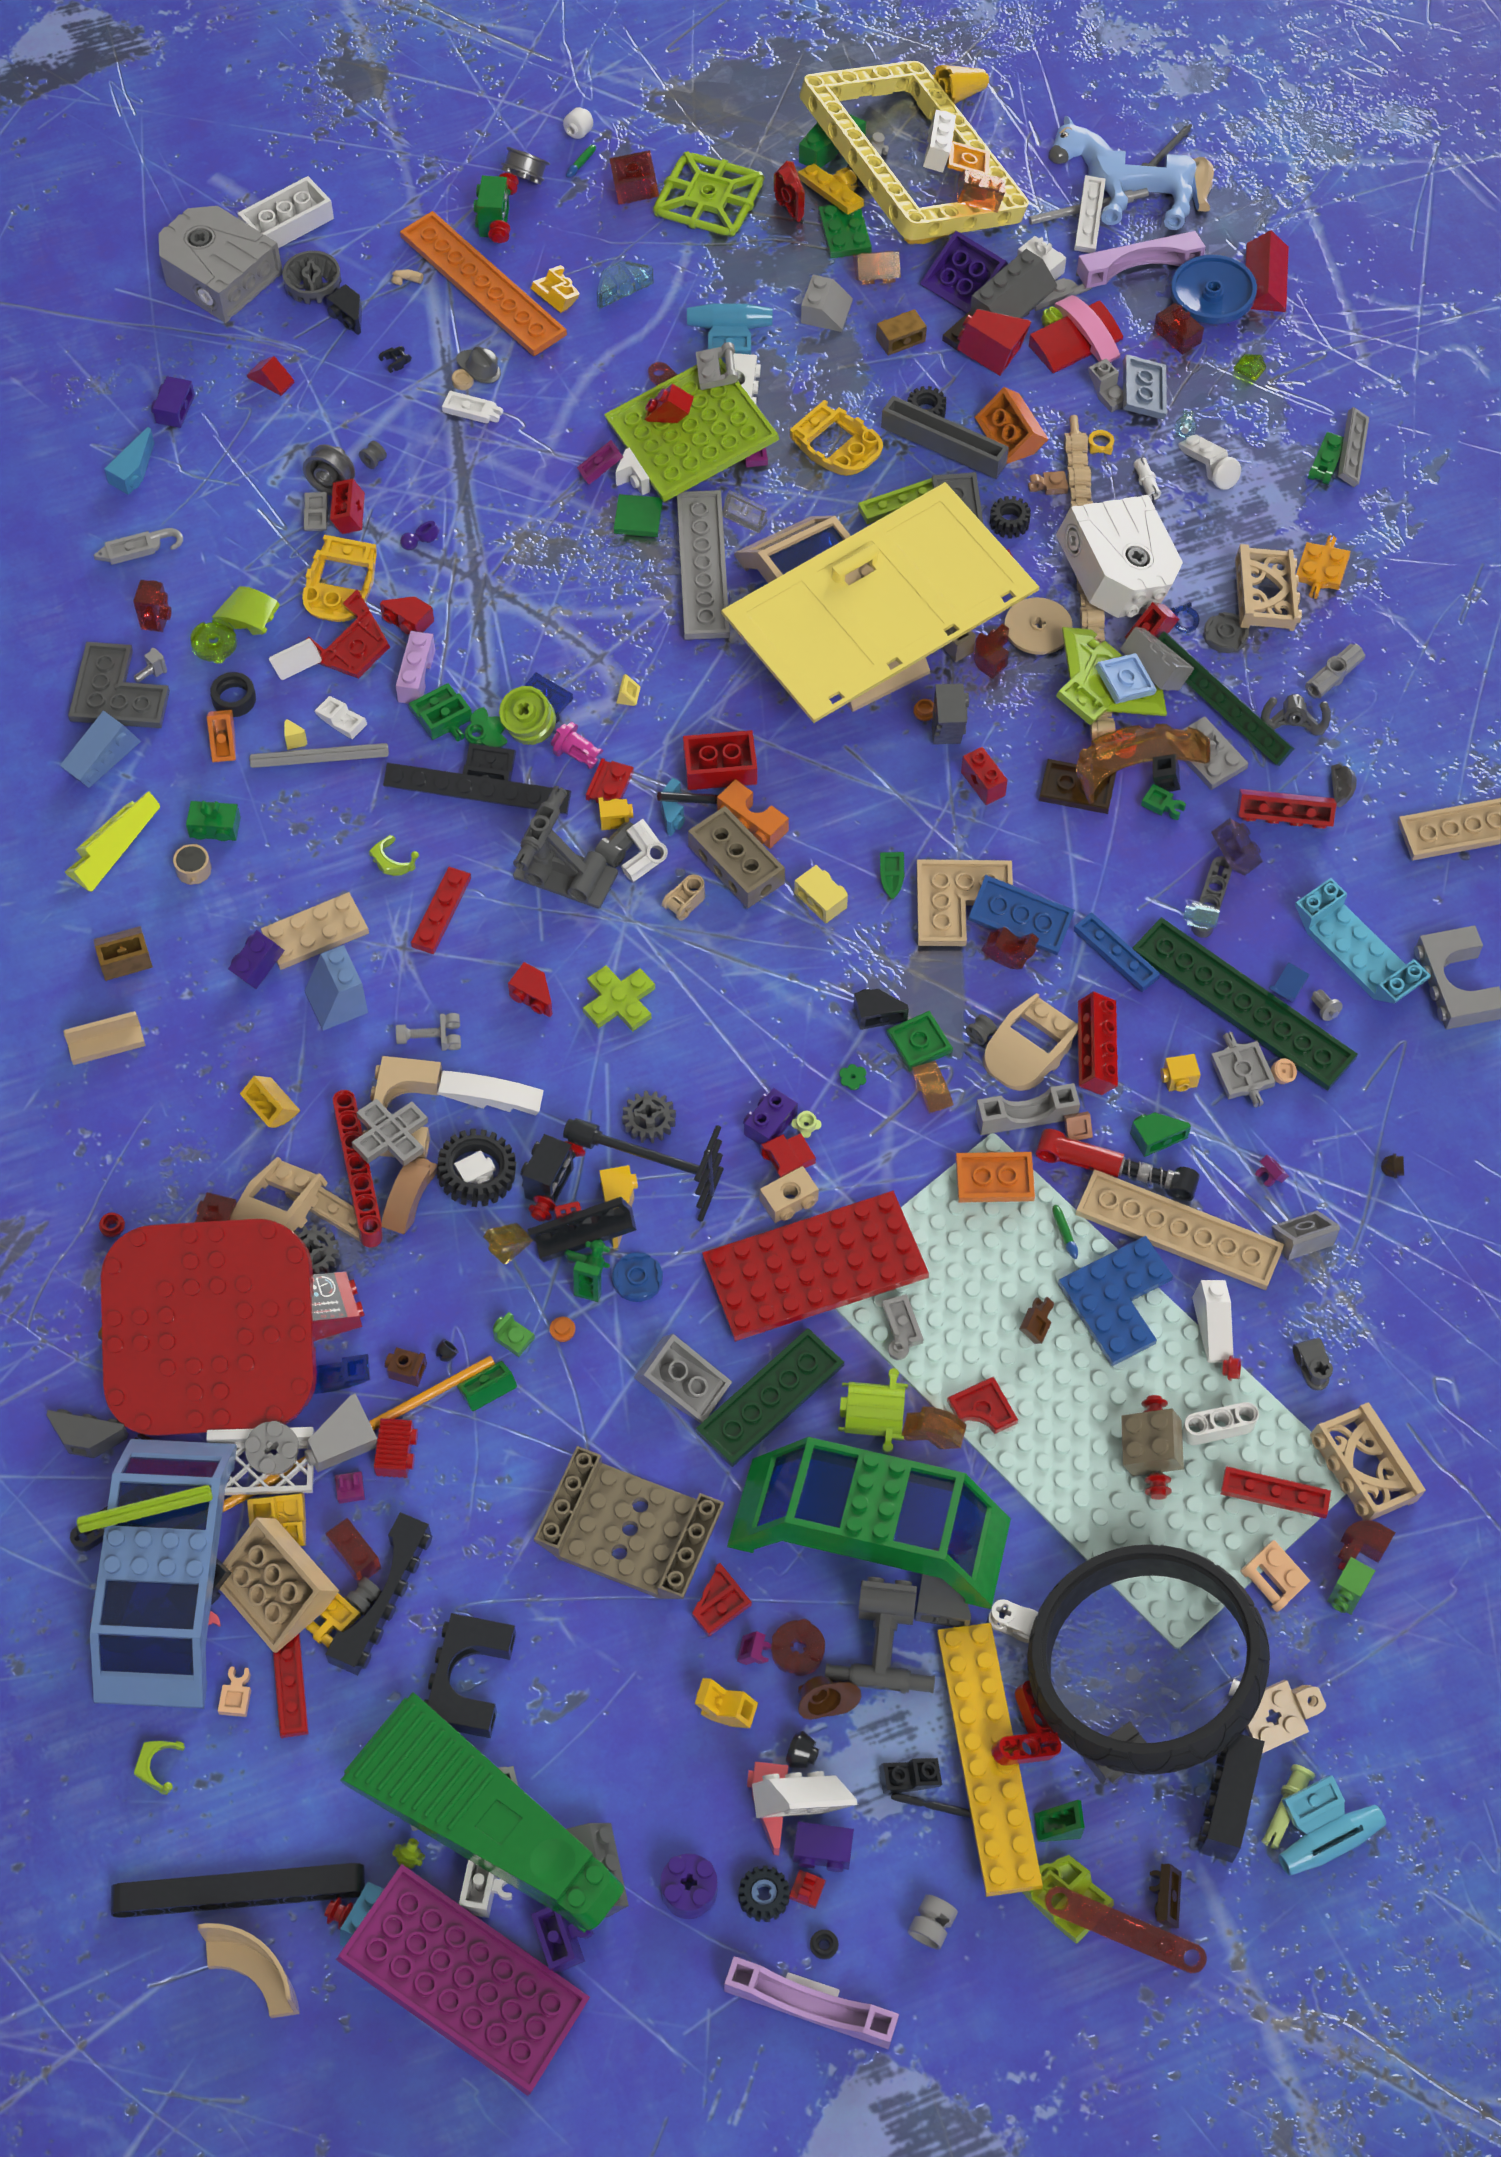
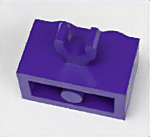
M548 1907L531 1914L549 1970L562 1972L585 1962L577 1937L589 1938L594 1934L593 1930H586L585 1933L580 1931L564 1917Z

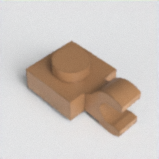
M1065 471L1043 472L1042 477L1038 474L1030 475L1031 482L1028 483L1030 492L1045 490L1046 495L1068 493L1069 487Z

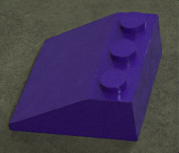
M955 231L920 282V285L965 313H968L971 309L972 295L1007 266L1008 263L998 255Z

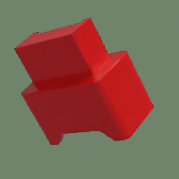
M801 1133L789 1139H786L783 1134L761 1144L763 1159L771 1161L779 1178L802 1166L807 1168L816 1164V1157Z

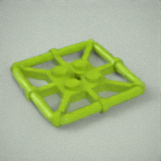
M687 151L678 159L670 176L666 177L664 187L653 207V212L658 217L689 225L691 229L699 228L733 237L741 228L748 212L752 211L754 201L763 185L765 177L760 171L729 163L726 159L718 160ZM696 162L715 167L717 170L715 174L700 171ZM685 164L689 166L694 174L691 182L678 179ZM726 171L743 175L733 180L722 177ZM754 183L747 198L732 194L734 189ZM678 188L685 191L683 196L666 201L672 189ZM727 203L742 207L733 224L724 211ZM684 205L696 208L692 217L669 211ZM703 211L715 213L719 216L725 227L699 220Z

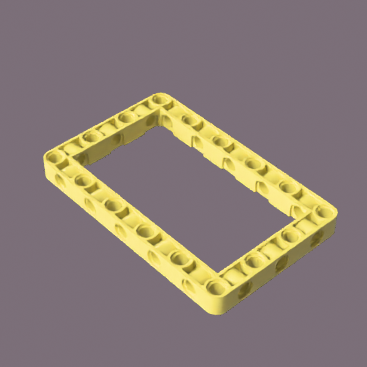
M908 61L805 76L799 94L801 101L904 238L919 240L954 234L955 231L962 233L1018 224L1023 220L1029 204L1028 199L922 63ZM905 91L911 93L917 101L916 104L931 121L936 110L947 111L956 115L952 141L990 152L988 179L974 176L978 181V185L988 197L919 208L839 101Z

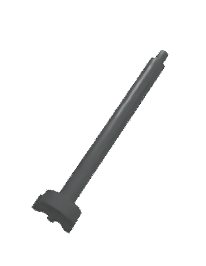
M1192 124L1185 126L1149 163H1142L1140 166L1157 167L1156 165L1190 132Z

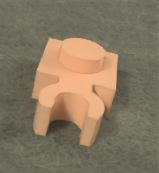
M231 1666L228 1671L231 1685H222L218 1713L219 1715L247 1717L251 1689L250 1687H244V1685L250 1680V1671L248 1668H245L244 1675L236 1678L235 1667Z

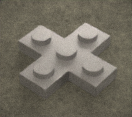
M376 1098L357 1111V1118L369 1131L352 1141V1147L367 1163H370L389 1150L405 1166L424 1153V1147L411 1134L426 1125L428 1117L413 1102L391 1114Z

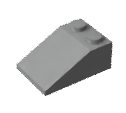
M674 1334L662 1337L634 1376L638 1382L653 1394L700 1423L708 1418L732 1383L731 1380Z

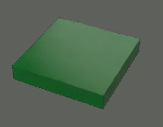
M619 494L614 534L658 537L663 506L661 497Z
M930 1010L886 1031L887 1036L909 1072L953 1052V1047Z

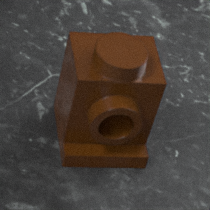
M397 1347L394 1354L389 1353L385 1361V1368H388L387 1372L390 1379L417 1387L427 1366L424 1353L420 1352L418 1354Z

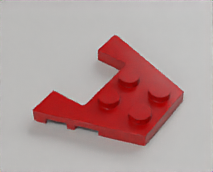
M356 589L342 604L357 619L326 649H323L313 639L311 641L317 647L322 659L318 664L359 679L390 648V645L360 592Z

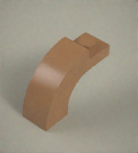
M417 1157L402 1167L388 1197L382 1218V1227L401 1234H405L414 1223L416 1210L425 1188L437 1174V1164Z

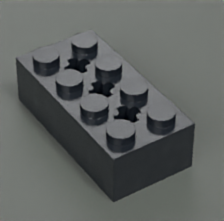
M1240 1734L1232 1744L1217 1754L1215 1763L1220 1766L1217 1765L1209 1790L1214 1792L1210 1793L1203 1816L1208 1817V1819L1204 1820L1197 1839V1843L1202 1844L1201 1854L1231 1863L1236 1858L1242 1845L1265 1741Z

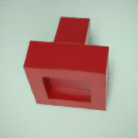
M799 1870L789 1899L816 1909L826 1880L809 1872Z

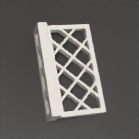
M290 1428L298 1438V1449L307 1448V1440L315 1433L314 1428ZM253 1429L207 1430L208 1443L237 1445L235 1460L243 1469L233 1478L230 1476L225 1488V1495L313 1493L314 1464L310 1466L306 1458L301 1463L296 1461V1467L287 1476L280 1474L279 1476L282 1480L276 1486H268L263 1480L269 1475L262 1474L258 1477L251 1470L252 1466L249 1463L246 1465L239 1458L245 1451V1441ZM269 1442L267 1444L268 1448L265 1450L266 1454L272 1449H276L279 1444L277 1442L274 1444ZM207 1469L206 1477H213L215 1471ZM301 1470L307 1476V1485H294L290 1480ZM248 1472L256 1481L249 1487H242L237 1481Z

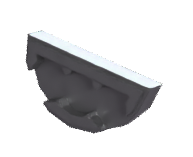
M1336 764L1331 766L1334 800L1337 803L1336 806L1340 808L1353 796L1357 778L1355 772L1349 767Z

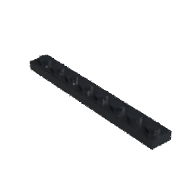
M387 763L383 783L384 787L538 810L540 804L547 801L552 792V787ZM566 790L567 795L559 807L560 814L568 815L571 797L570 790Z

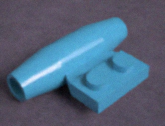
M712 303L687 308L688 326L711 329L708 332V349L722 347L724 343L730 342L734 344L736 354L751 355V332L749 329L772 326L773 308L752 304Z

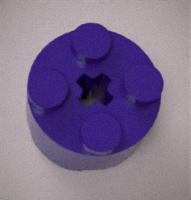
M682 1854L671 1858L663 1869L660 1880L661 1896L667 1908L675 1916L684 1919L698 1918L714 1905L718 1891L717 1875L710 1861L696 1854ZM687 1882L693 1883L691 1890H685Z

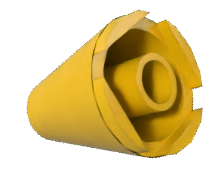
M939 65L935 67L934 70L936 72L932 75L954 104L985 90L989 83L988 74L984 69Z

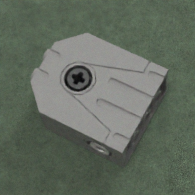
M219 206L187 208L183 214L178 215L175 220L158 233L159 256L166 285L224 323H227L232 316L236 315L283 272L277 242Z

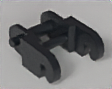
M403 346L395 349L391 347L381 352L378 357L380 361L384 360L383 357L386 360L394 358L396 362L388 366L390 373L393 372V368L395 371L404 368V365L412 359L411 355L404 353L405 348Z

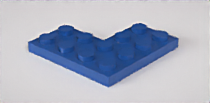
M1144 1236L1058 1280V1285L1110 1365L1114 1366L1156 1344L1157 1339L1132 1301L1172 1281L1173 1275L1147 1236Z

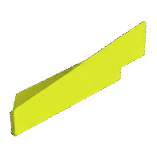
M150 791L146 792L135 803L131 801L75 849L82 858L65 871L67 876L88 891H93L160 808V804Z

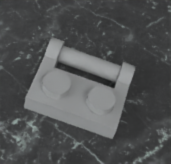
M726 342L722 347L696 352L701 390L729 385L738 381V372L735 370L733 354L735 353L733 343ZM725 357L727 372L721 375L719 358Z

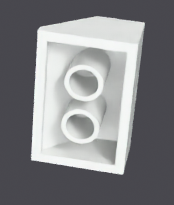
M824 1771L807 1773L808 1777H802L801 1772L786 1774L785 1778H780L779 1774H769L762 1776L763 1781L752 1784L756 1818L825 1814L857 1805V1799L836 1775L824 1776Z

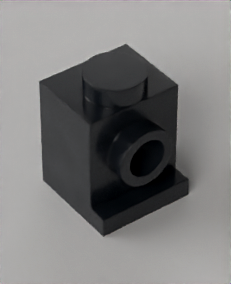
M1176 754L1153 757L1154 783L1156 786L1169 792L1181 790L1179 764Z

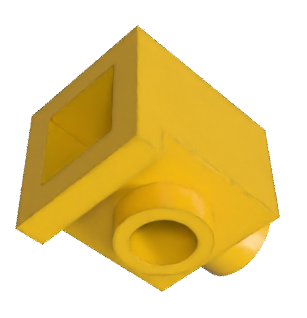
M603 797L598 798L602 830L618 829L624 822L628 823L629 818H634L632 804H628L627 799L603 801Z

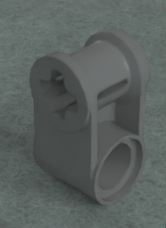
M1317 1337L1294 1344L1293 1355L1307 1385L1317 1391L1325 1389L1329 1384L1333 1367L1326 1354L1322 1340Z

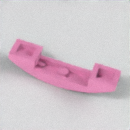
M1071 295L1055 303V308L1062 313L1063 318L1068 316L1091 344L1090 351L1098 362L1104 359L1112 362L1120 358L1119 350L1111 334L1096 313L1085 302Z

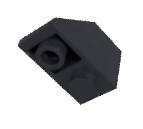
M345 284L327 297V310L332 318L338 319L348 330H352L359 335L362 323L360 295Z

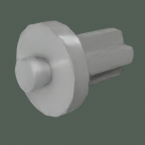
M1321 989L1312 993L1311 999L1321 1009L1320 1017L1323 1020L1330 1021L1339 1015L1343 1006L1339 1000H1331Z

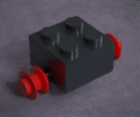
M544 1134L540 1142L536 1141L531 1153L532 1157L529 1162L524 1163L520 1173L523 1179L522 1187L524 1188L525 1198L536 1203V1205H530L528 1209L531 1212V1216L540 1222L551 1220L552 1216L549 1211H554L555 1203L574 1169L573 1158L583 1157L586 1154L582 1146L568 1141H561Z

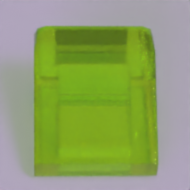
M1244 354L1233 369L1252 380H1257L1266 369V365L1262 355Z

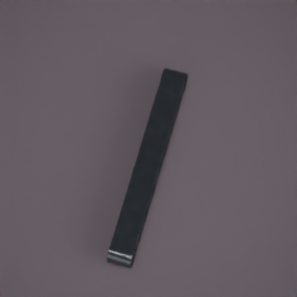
M346 1863L117 1883L111 1886V1916L127 1918L335 1900L338 1897L342 1899L356 1898L360 1896L365 1887L364 1865L360 1863Z

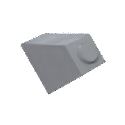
M356 1393L350 1395L307 1440V1450L304 1451L305 1457L310 1466L314 1464L317 1472L376 1448L377 1437Z

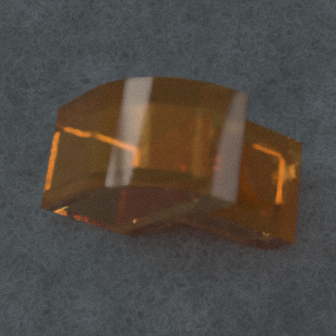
M922 1407L921 1412L907 1413L901 1436H904L906 1441L929 1440L939 1449L961 1448L967 1424L948 1411L934 1407Z

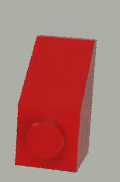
M1152 602L1126 634L1125 638H1128L1135 627L1145 628L1158 639L1163 631L1169 633L1180 619L1165 604Z

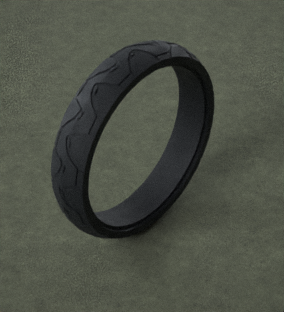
M1133 1545L1107 1551L1087 1560L1069 1572L1048 1594L1038 1611L1031 1629L1027 1653L1028 1677L1034 1700L1048 1725L1054 1732H1057V1736L1082 1757L1100 1766H1106L1115 1771L1142 1775L1171 1773L1193 1767L1207 1761L1232 1744L1244 1731L1245 1727L1248 1726L1259 1708L1265 1692L1270 1665L1269 1642L1262 1617L1257 1608L1254 1607L1253 1600L1243 1586L1221 1566L1215 1565L1213 1561L1199 1554L1164 1545ZM1139 1576L1170 1577L1189 1582L1204 1589L1217 1598L1231 1612L1238 1622L1247 1643L1246 1664L1242 1679L1225 1708L1206 1725L1194 1732L1176 1739L1156 1743L1121 1741L1092 1730L1080 1722L1064 1706L1056 1694L1051 1681V1657L1055 1640L1062 1625L1072 1611L1083 1600L1099 1589L1120 1580Z

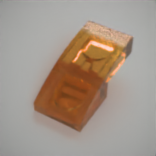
M936 1061L912 1068L919 1092L922 1091L929 1114L954 1106Z

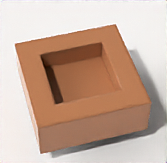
M1088 1111L1064 1115L1067 1138L1074 1140L1093 1138L1091 1116Z

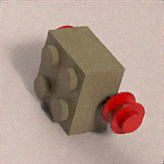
M1151 1395L1141 1402L1142 1407L1147 1408L1146 1411L1121 1416L1123 1466L1132 1476L1150 1474L1144 1479L1145 1483L1150 1485L1149 1488L1145 1489V1494L1151 1496L1152 1499L1162 1500L1172 1493V1489L1166 1487V1484L1171 1482V1478L1163 1474V1472L1184 1469L1182 1420L1173 1408L1163 1410L1168 1405L1165 1399H1162L1159 1395Z

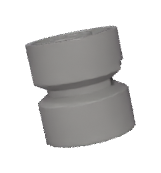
M925 1895L918 1909L920 1916L914 1917L908 1929V1934L918 1942L938 1950L941 1949L948 1933L945 1929L951 1928L958 1911L951 1904L938 1897Z

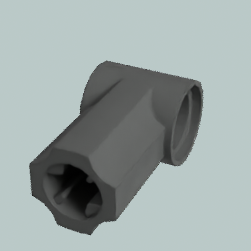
M624 822L609 839L607 837L603 838L595 848V852L604 856L607 863L614 868L621 864L625 858L626 851L634 844L626 830L634 825L631 822Z

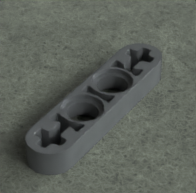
M1219 856L1212 861L1192 923V932L1198 937L1205 938L1213 932L1233 869V863L1227 857ZM1220 866H1224L1222 876L1217 875ZM1217 883L1222 889L1220 891H1213L1209 885ZM1211 902L1216 908L1214 910H1207L1203 907V904ZM1203 917L1208 918L1205 928L1200 927Z

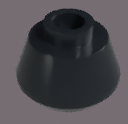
M804 1731L797 1732L792 1739L786 1756L788 1766L790 1768H807L809 1763L814 1765L820 1750L815 1747L816 1741Z

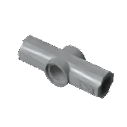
M1350 644L1337 656L1329 658L1326 666L1306 682L1305 688L1308 694L1314 699L1321 698L1331 688L1340 685L1344 677L1365 659L1362 648L1357 644Z

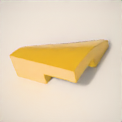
M561 265L549 269L547 276L533 281L530 288L560 313L571 307L579 297V293L572 285L571 279L565 278L563 275L564 267Z
M304 1493L256 1497L247 1500L249 1526L256 1517L275 1518L300 1546L306 1545Z

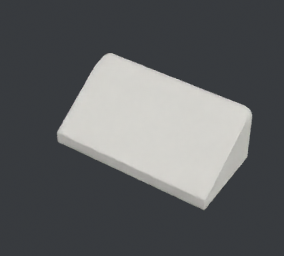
M308 638L271 656L269 661L279 678L284 680L320 663L322 659L317 647Z

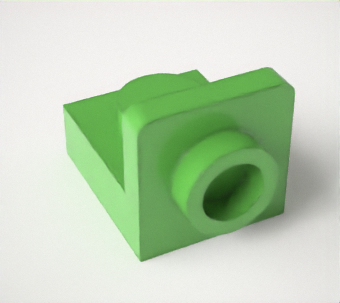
M510 1312L504 1317H499L493 1326L494 1340L518 1357L535 1339L534 1333L516 1322L513 1314Z

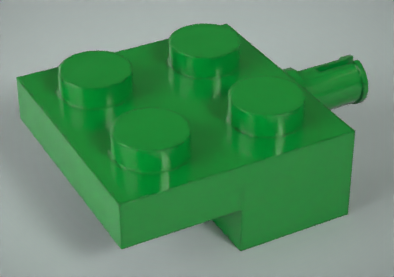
M449 683L409 703V709L432 740L449 732L452 733L456 741L463 740L465 737L459 727L470 721L472 715L471 708L460 693L456 694Z

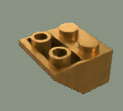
M141 926L94 939L96 953L105 981L153 968Z

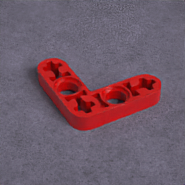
M1025 1681L1016 1688L1015 1698L1028 1734L1005 1736L992 1745V1756L1000 1765L1007 1766L1048 1761L1061 1752L1062 1745L1057 1732L1051 1729L1042 1716L1034 1700L1030 1681ZM1034 1714L1041 1718L1042 1726L1036 1723ZM1022 1743H1026L1030 1747L1031 1755L1024 1751ZM1044 1743L1047 1747L1041 1748L1040 1745ZM1013 1749L1012 1753L1009 1754L1007 1750Z

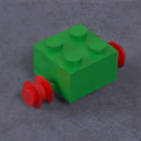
M502 173L499 177L482 175L481 184H477L476 196L478 200H474V212L477 213L475 227L479 228L480 237H489L496 243H505L509 240L511 230L510 225L507 223L510 209L509 196L517 192V185L519 183L518 178L514 174Z

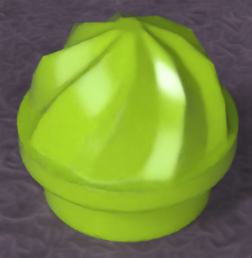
M1051 306L1043 311L1041 317L1042 325L1046 327L1062 319L1063 315L1057 308Z

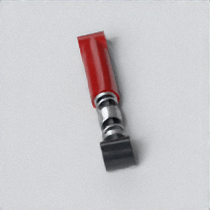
M1044 1129L1042 1131L1036 1150V1156L1048 1163L1060 1161L1092 1171L1095 1169L1116 1178L1124 1174L1128 1175V1178L1135 1177L1140 1182L1147 1183L1149 1181L1150 1185L1153 1183L1159 1184L1161 1188L1168 1189L1172 1197L1180 1201L1193 1200L1200 1178L1199 1173L1189 1167H1178L1175 1171H1164L1162 1167L1157 1169L1151 1164L1149 1165L1144 1162L1141 1164L1140 1161L1136 1163L1130 1161V1158L1126 1160L1123 1153L1067 1138L1062 1132L1055 1129Z

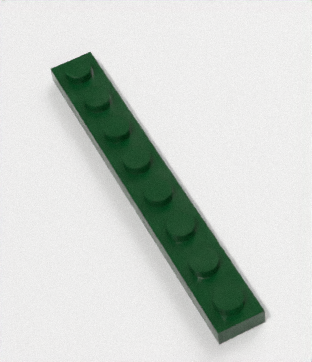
M1163 631L1158 639L1194 667V670L1185 682L1272 762L1280 766L1295 748L1175 639Z

